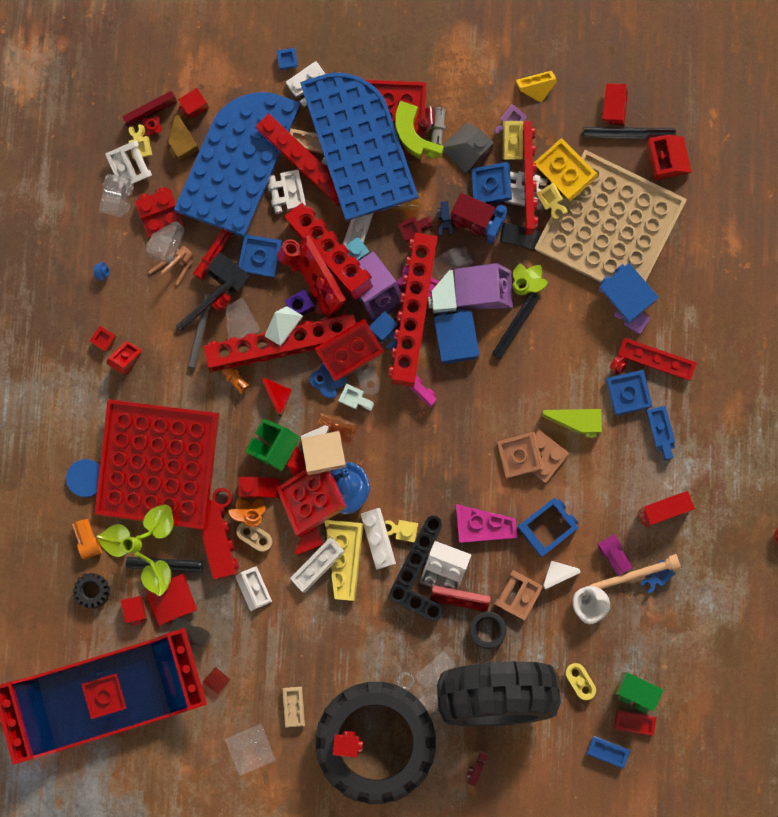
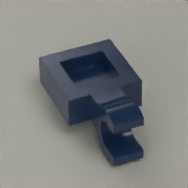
M448 201L440 202V208H437L438 219H442V225H440L438 230L440 237H442L443 229H448L449 234H453Z

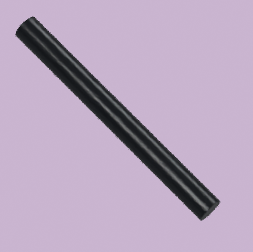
M233 277L228 279L176 325L178 330L182 331L236 284V280Z

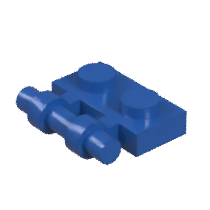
M504 205L496 207L494 221L490 220L486 228L485 236H487V243L491 245L495 244L502 224L506 219L507 208Z

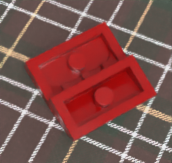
M184 574L171 578L169 587L161 596H157L155 593L145 589L159 626L198 610Z

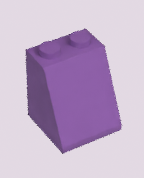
M373 251L359 260L361 264L359 267L362 270L366 269L372 276L370 280L373 287L361 295L358 300L374 322L384 311L388 313L400 305L401 291L396 280Z
M497 263L455 269L453 277L457 307L461 309L513 308L511 270Z

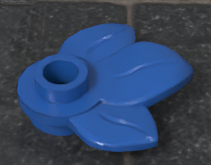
M322 363L319 370L314 371L310 375L309 381L314 388L320 390L324 397L336 398V388L346 384L347 378L343 376L334 381L326 366ZM317 376L322 377V382L317 381Z

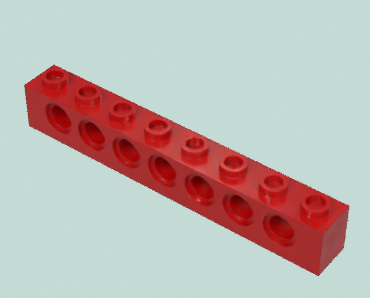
M415 233L414 239L410 238L409 250H412L411 257L407 256L406 262L409 274L404 275L403 286H406V292L401 293L400 304L404 305L403 311L398 312L397 322L401 324L400 329L395 331L394 340L398 341L397 348L393 347L391 359H395L394 366H390L388 377L392 378L391 384L414 387L438 236ZM424 252L426 257L419 258L416 254ZM415 270H421L423 272V275L416 276L413 272ZM412 288H418L420 290V293L413 294L410 290ZM409 306H415L418 309V311L415 313H411L408 311L407 308ZM412 324L415 329L407 331L405 325ZM408 342L412 345V348L406 350L402 347V344ZM407 361L409 366L402 368L399 366V362Z
M343 313L338 315L337 318L330 319V317L321 318L318 322H303L294 328L286 339V343L282 346L265 337L267 330L257 335L250 333L239 339L231 337L226 339L225 342H209L206 346H203L209 373L314 351L319 345L355 325L354 314ZM338 326L342 331L335 333L332 331V328ZM319 330L322 331L324 334L320 337H316L313 333ZM301 334L305 338L302 341H298L295 339V336ZM264 342L267 344V347L260 349L257 345ZM245 346L249 350L246 353H241L238 351L239 348ZM224 350L230 352L227 357L220 356V353Z

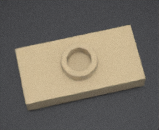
M290 129V134L309 152L324 155L317 133Z
M282 688L285 728L305 726L303 688Z

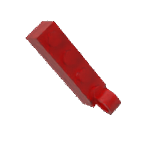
M219 488L214 491L212 500H209L207 527L204 530L201 529L212 577L215 581L238 575L237 570L240 569L237 558L234 559L232 551H235L233 540H229L227 534L230 532L228 521H224L222 515L225 513V508L230 506L233 500L231 492L225 488ZM220 492H226L229 496L225 504H219L216 500Z

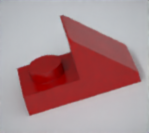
M126 340L108 357L106 364L127 375L142 353V349Z

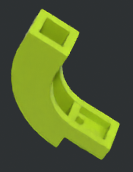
M400 101L396 112V132L401 145L408 153L418 159L422 158L423 153H426V156L433 159L437 157L442 158L444 146L422 139L414 130L418 107Z

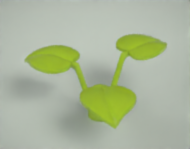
M168 505L157 506L145 515L143 525L150 531L143 535L130 537V532L124 525L116 524L96 536L100 545L112 556L122 557L127 553H134L135 556L149 562L150 565L146 566L141 574L143 585L157 596L165 593L171 581V570L168 564L162 560L154 564L151 559L142 555L139 551L142 548V538L148 537L152 533L156 538H165L171 533L174 521L171 508Z

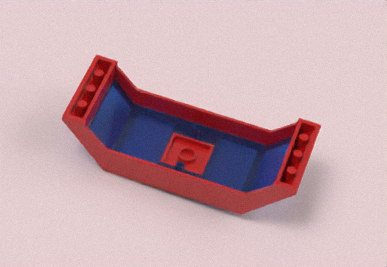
M185 628L38 675L0 684V720L13 765L207 705Z

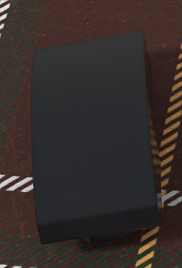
M503 223L499 241L511 246H520L535 251L540 232L534 230L533 235H526L525 227Z

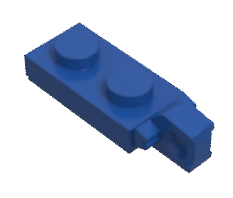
M666 406L646 410L657 451H662L664 461L672 459L671 449L675 448V439Z

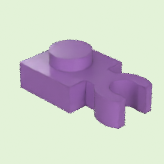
M511 104L500 120L502 122L524 121L527 116ZM503 124L497 126L494 132L498 134L503 129Z
M615 312L614 316L616 318L623 319L622 314ZM642 313L628 325L624 323V326L640 335L650 317Z

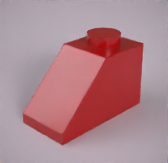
M239 477V497L241 499L279 498L276 489L279 487V479Z

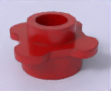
M154 115L153 118H144L142 120L147 136L162 132L159 116Z
M617 356L610 364V369L614 372L615 376L625 370L627 366L626 357L623 356L621 358Z

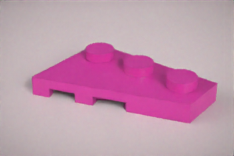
M456 504L459 543L517 538L516 518Z

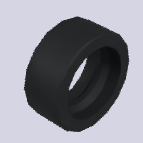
M486 611L473 618L469 633L472 641L477 646L491 649L503 642L506 637L507 628L501 616L494 612ZM484 619L496 621L500 630L498 637L494 641L484 642L478 637L476 629L480 621Z

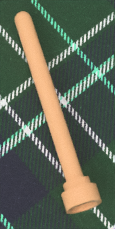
M677 554L669 556L664 562L606 579L590 586L604 589L668 568L669 570L673 569V571L679 570L681 566Z

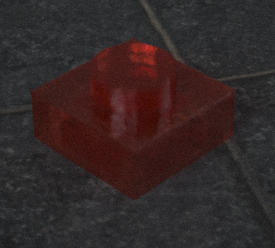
M215 667L203 683L218 695L231 679Z

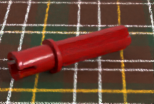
M222 229L206 255L201 257L202 261L193 272L194 276L200 280L204 279L206 273L203 270L218 252L222 251L232 236L231 232Z

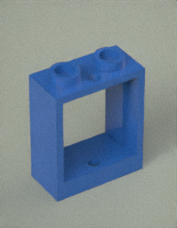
M551 499L517 526V529L540 558L578 529V521L572 514L568 515L564 510L566 506L560 499ZM553 505L570 526V529L545 548L527 525Z

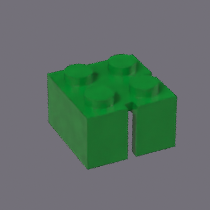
M262 419L255 434L269 442V445L267 446L252 437L245 453L261 463L282 471L301 437L284 426Z
M623 672L613 694L617 695V700L625 704L632 702L636 704L634 708L648 713V711H655L664 689L628 672Z

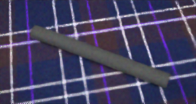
M205 294L204 301L210 296V294ZM210 306L200 315L189 368L196 369Z

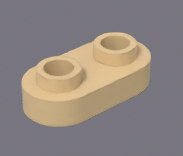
M243 522L237 527L238 537L258 551L265 552L272 547V537L259 527H248ZM249 528L250 534L244 535V529ZM266 539V545L261 546L260 540Z

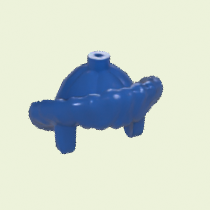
M345 462L346 468L331 470L347 506L339 512L344 515L355 513L366 502L370 492L367 474L363 468H360L359 465H355L353 462Z

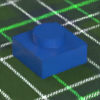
M295 47L277 50L280 71L298 68Z

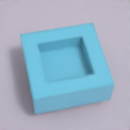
M359 237L346 245L350 257L355 256L358 261L370 253Z

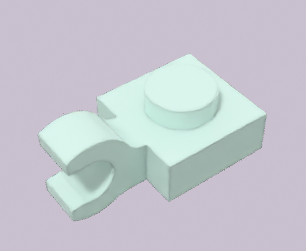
M346 384L338 400L340 403L355 410L358 405L370 411L374 406L372 401L363 398L364 391Z

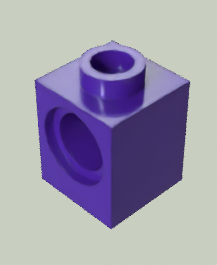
M305 289L285 300L287 307L302 316L315 309ZM296 302L303 303V307L300 310L293 308Z

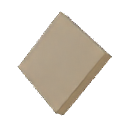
M339 431L301 438L308 475L346 468Z

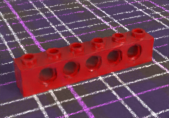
M300 203L284 216L288 225L302 241L305 236H310L331 274L356 300L373 287L370 280L372 276L366 269L362 270L359 267L361 264L355 256L350 257L348 254L349 250L343 243L340 245L337 242L338 238L332 231L328 232L326 230L327 226L321 218L317 220L313 209Z

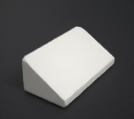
M257 566L235 576L250 611L272 602Z

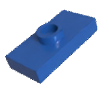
M593 736L586 754L624 769L631 750Z

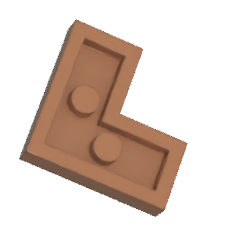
M538 430L535 436L544 469L532 472V474L546 484L569 455V452Z

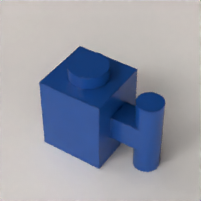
M384 311L369 327L376 339L382 344L388 338L391 340L387 348L392 351L393 347H397L398 341H395L394 337L395 331L399 326Z

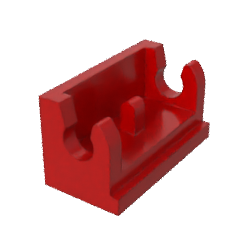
M606 83L602 118L603 121H606V124L625 126L628 99L627 84Z

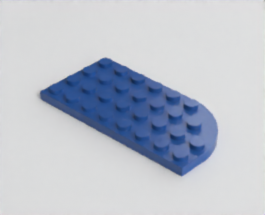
M328 73L300 82L346 222L418 199V194L387 103L373 85L360 77L346 73Z
M258 92L243 95L226 104L213 119L174 211L245 237L281 154L255 127L269 113L290 133L301 103L274 93Z

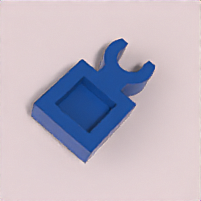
M669 568L649 574L651 578L642 580L640 585L643 586L645 583H650L651 589L647 591L649 594L654 591L656 583L662 587L676 573L673 570H669Z

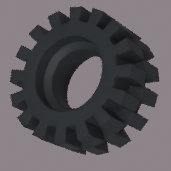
M95 573L83 574L74 583V599L83 607L97 608L108 600L110 586H108V582L103 576ZM90 583L96 584L99 589L98 595L94 598H88L84 593L85 587Z

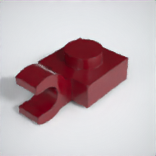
M430 216L419 221L412 217L398 224V227L407 243L410 241V238L414 239L415 233L423 234L421 229L432 226L433 222Z

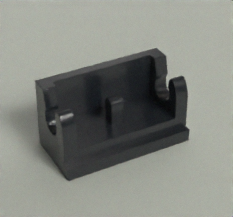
M218 252L203 270L221 285L233 277L237 283L228 290L232 294L238 292L249 277L247 272L221 252Z

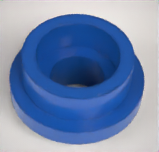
M100 262L94 266V277L100 281H105L109 277L110 269L105 262Z

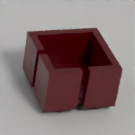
M460 192L451 211L450 222L456 228L469 229L470 233L476 237H480V235L485 237L487 225L494 218L495 207Z

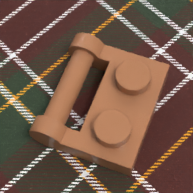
M512 570L507 585L500 598L496 599L494 604L525 621L543 586ZM519 580L523 584L510 606L506 604V601Z

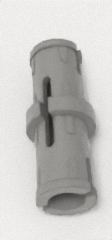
M435 107V125L431 127V142L442 146L443 131L446 128L444 125L446 109L442 108L441 110V107Z

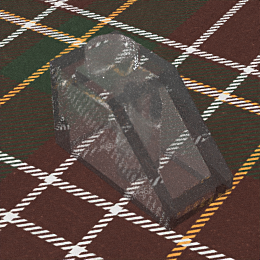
M173 222L155 232L147 242L145 252L152 259L171 263L174 260L185 229L179 222Z

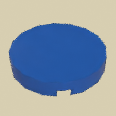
M82 459L73 463L66 475L69 489L80 497L96 495L100 465L94 460Z

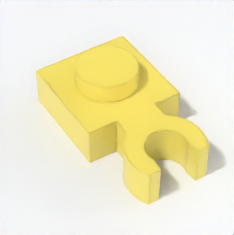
M139 124V131L135 133L134 127H129V133L134 138L129 143L137 140L142 158L152 156L149 137H143L145 133L144 126Z
M554 183L536 193L545 209H552L551 214L554 219L559 218L557 214L558 209L563 214L568 213L566 207L559 203L563 200V197Z
M399 520L398 525H395L392 521H385V524L392 527L391 531L387 532L388 536L394 533L397 534L396 540L415 542L418 523Z

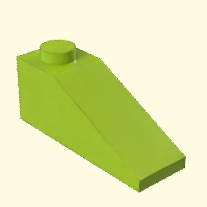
M601 409L542 411V417L580 435H586V438H596L602 432Z

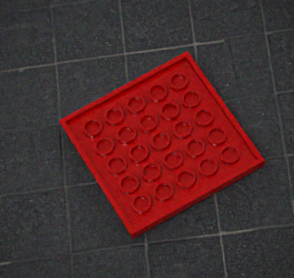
M107 399L95 514L144 521L145 515L151 509L160 505H168L172 511L173 525L206 529L219 413Z

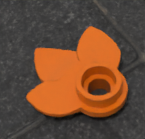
M238 498L235 509L229 510L228 513L235 521L243 522L248 527H257L262 522V515L265 513L266 507L260 498L252 504Z

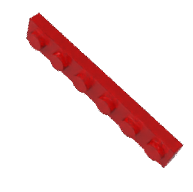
M268 113L255 128L338 206L340 202L329 170Z
M524 121L526 235H533L534 229L538 228V217H534V210H537V199H534V192H537V181H533V174H536V163H533V157L536 156V145H532V139H535V128H532V121Z

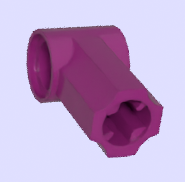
M615 534L597 544L605 559H608L617 576L632 568Z

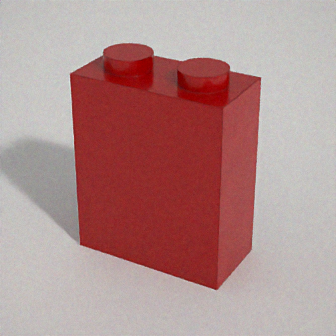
M685 491L642 507L639 510L638 518L641 525L645 524V527L648 528L689 513L695 507L689 492Z

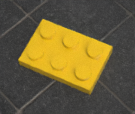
M562 138L534 162L536 163V168L551 183H554L557 189L570 202L598 177V174Z

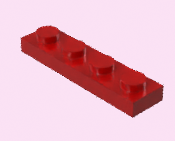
M627 338L623 339L618 356L621 358L624 356L626 360L687 381H691L697 364L695 361Z

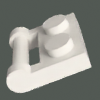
M137 140L105 154L120 189L152 175L141 156ZM130 149L140 169L141 174L136 175L126 152Z

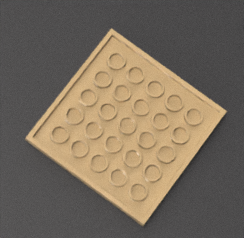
M585 150L581 158L598 174V177L571 202L562 194L563 200L559 203L566 207L568 213L563 214L558 209V219H554L551 215L535 246V250L599 282L606 276L611 278L616 274L614 272L616 268L621 264L625 266L628 263L646 281L687 199Z

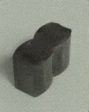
M174 619L169 632L185 628L190 644L199 648H207L213 636L207 629L194 626L185 619Z

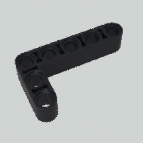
M435 515L429 516L425 520L390 590V598L393 602L430 621H436L441 617V607L437 603L411 591V588L442 528L441 519ZM436 520L439 523V527L436 530H431L428 527L429 521ZM422 537H427L430 540L428 547L420 546L419 540ZM414 554L419 555L422 559L418 565H414L410 561L411 556ZM404 572L412 573L413 578L410 582L402 580L401 576ZM396 589H401L404 592V597L400 600L393 597V592ZM419 598L421 606L416 609L412 608L410 605L411 599ZM434 606L439 610L438 616L430 617L427 611L430 607Z

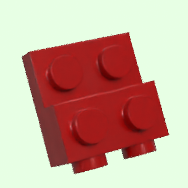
M158 188L155 190V194L150 196L147 193L142 194L135 201L149 239L185 226L181 215L174 211L176 201L170 188Z

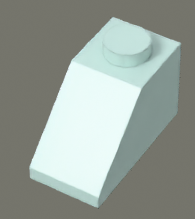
M449 270L432 290V297H428L429 308H433V314L456 312L453 270Z

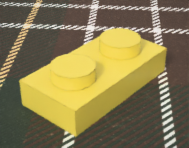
M503 121L502 159H523V121Z

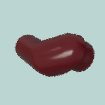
M433 107L426 108V118H423V120L419 119L418 128L420 130L427 131L435 125V111Z

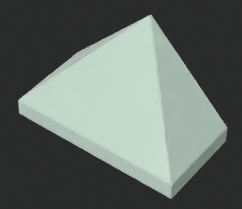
M287 306L274 313L265 337L282 346L303 316Z

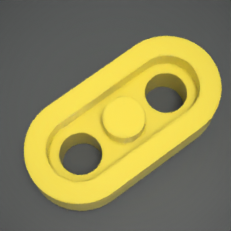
M578 663L570 664L565 674L577 696L583 700L592 699L595 696L596 687L585 668ZM574 669L578 670L579 675L577 677H574L572 675V671ZM584 686H587L589 688V692L587 694H584L582 692V688Z

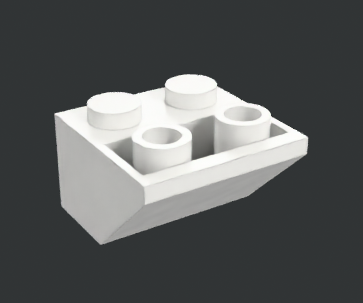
M435 541L419 583L432 588L434 585L458 590L471 554Z

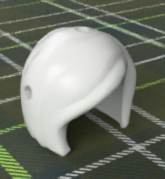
M586 586L579 589L573 596L572 604L574 611L586 624L597 623L610 610L609 597L598 587Z

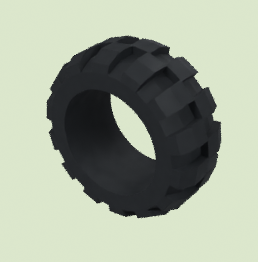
M510 661L466 665L443 671L437 683L438 711L444 723L450 725L503 726L537 722L556 716L561 704L559 676L554 667L546 663Z
M365 682L341 692L325 708L318 722L315 734V752L324 777L343 796L354 801L368 803V805L396 802L408 796L427 777L436 752L435 729L427 709L408 690L387 682ZM384 705L399 712L411 728L413 750L410 759L398 773L384 779L362 777L348 767L342 756L333 755L335 734H340L342 726L349 715L363 706Z

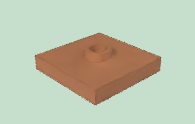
M535 432L497 442L506 479L544 469Z

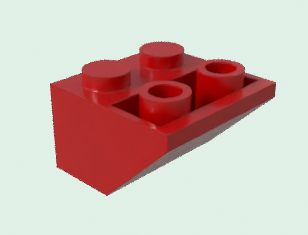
M664 135L649 138L646 146L654 180L692 173L683 136Z

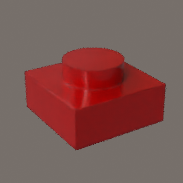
M99 326L89 341L104 352H107L116 336L102 326Z

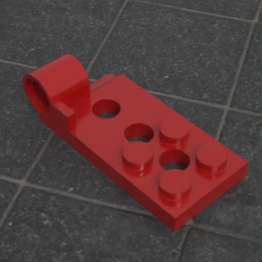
M305 236L300 245L295 240H286L277 252L278 260L284 265H289L293 273L300 271L310 288L311 294L318 301L321 311L326 317L334 316L346 301V298L310 236Z

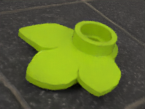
M518 264L513 271L515 280L513 282V290L518 295H526L529 292L537 293L548 285V281L542 279L541 265L526 269L522 264Z

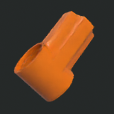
M89 519L80 520L72 524L79 543L77 546L82 560L102 554L100 544L94 536Z

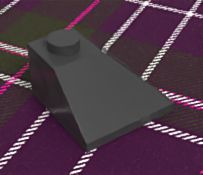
M466 122L442 146H444V153L467 174L493 149L494 142L482 130Z

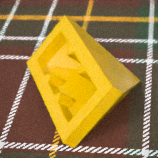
M552 71L516 80L521 92L540 103L543 102L557 82Z

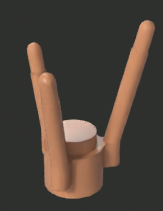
M182 246L148 273H154L172 259L174 260L161 271L162 275L177 262L181 266L186 264L175 283L178 286L188 268L192 265L193 261L191 259L194 255L189 249Z

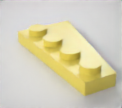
M326 520L327 540L333 538L345 551L331 566L334 598L355 601L363 523Z

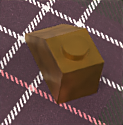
M176 115L168 141L171 148L168 150L174 159L177 157L182 162L197 153L199 148L179 115Z

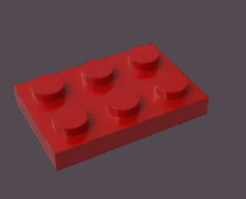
M365 319L315 348L334 381L384 353Z

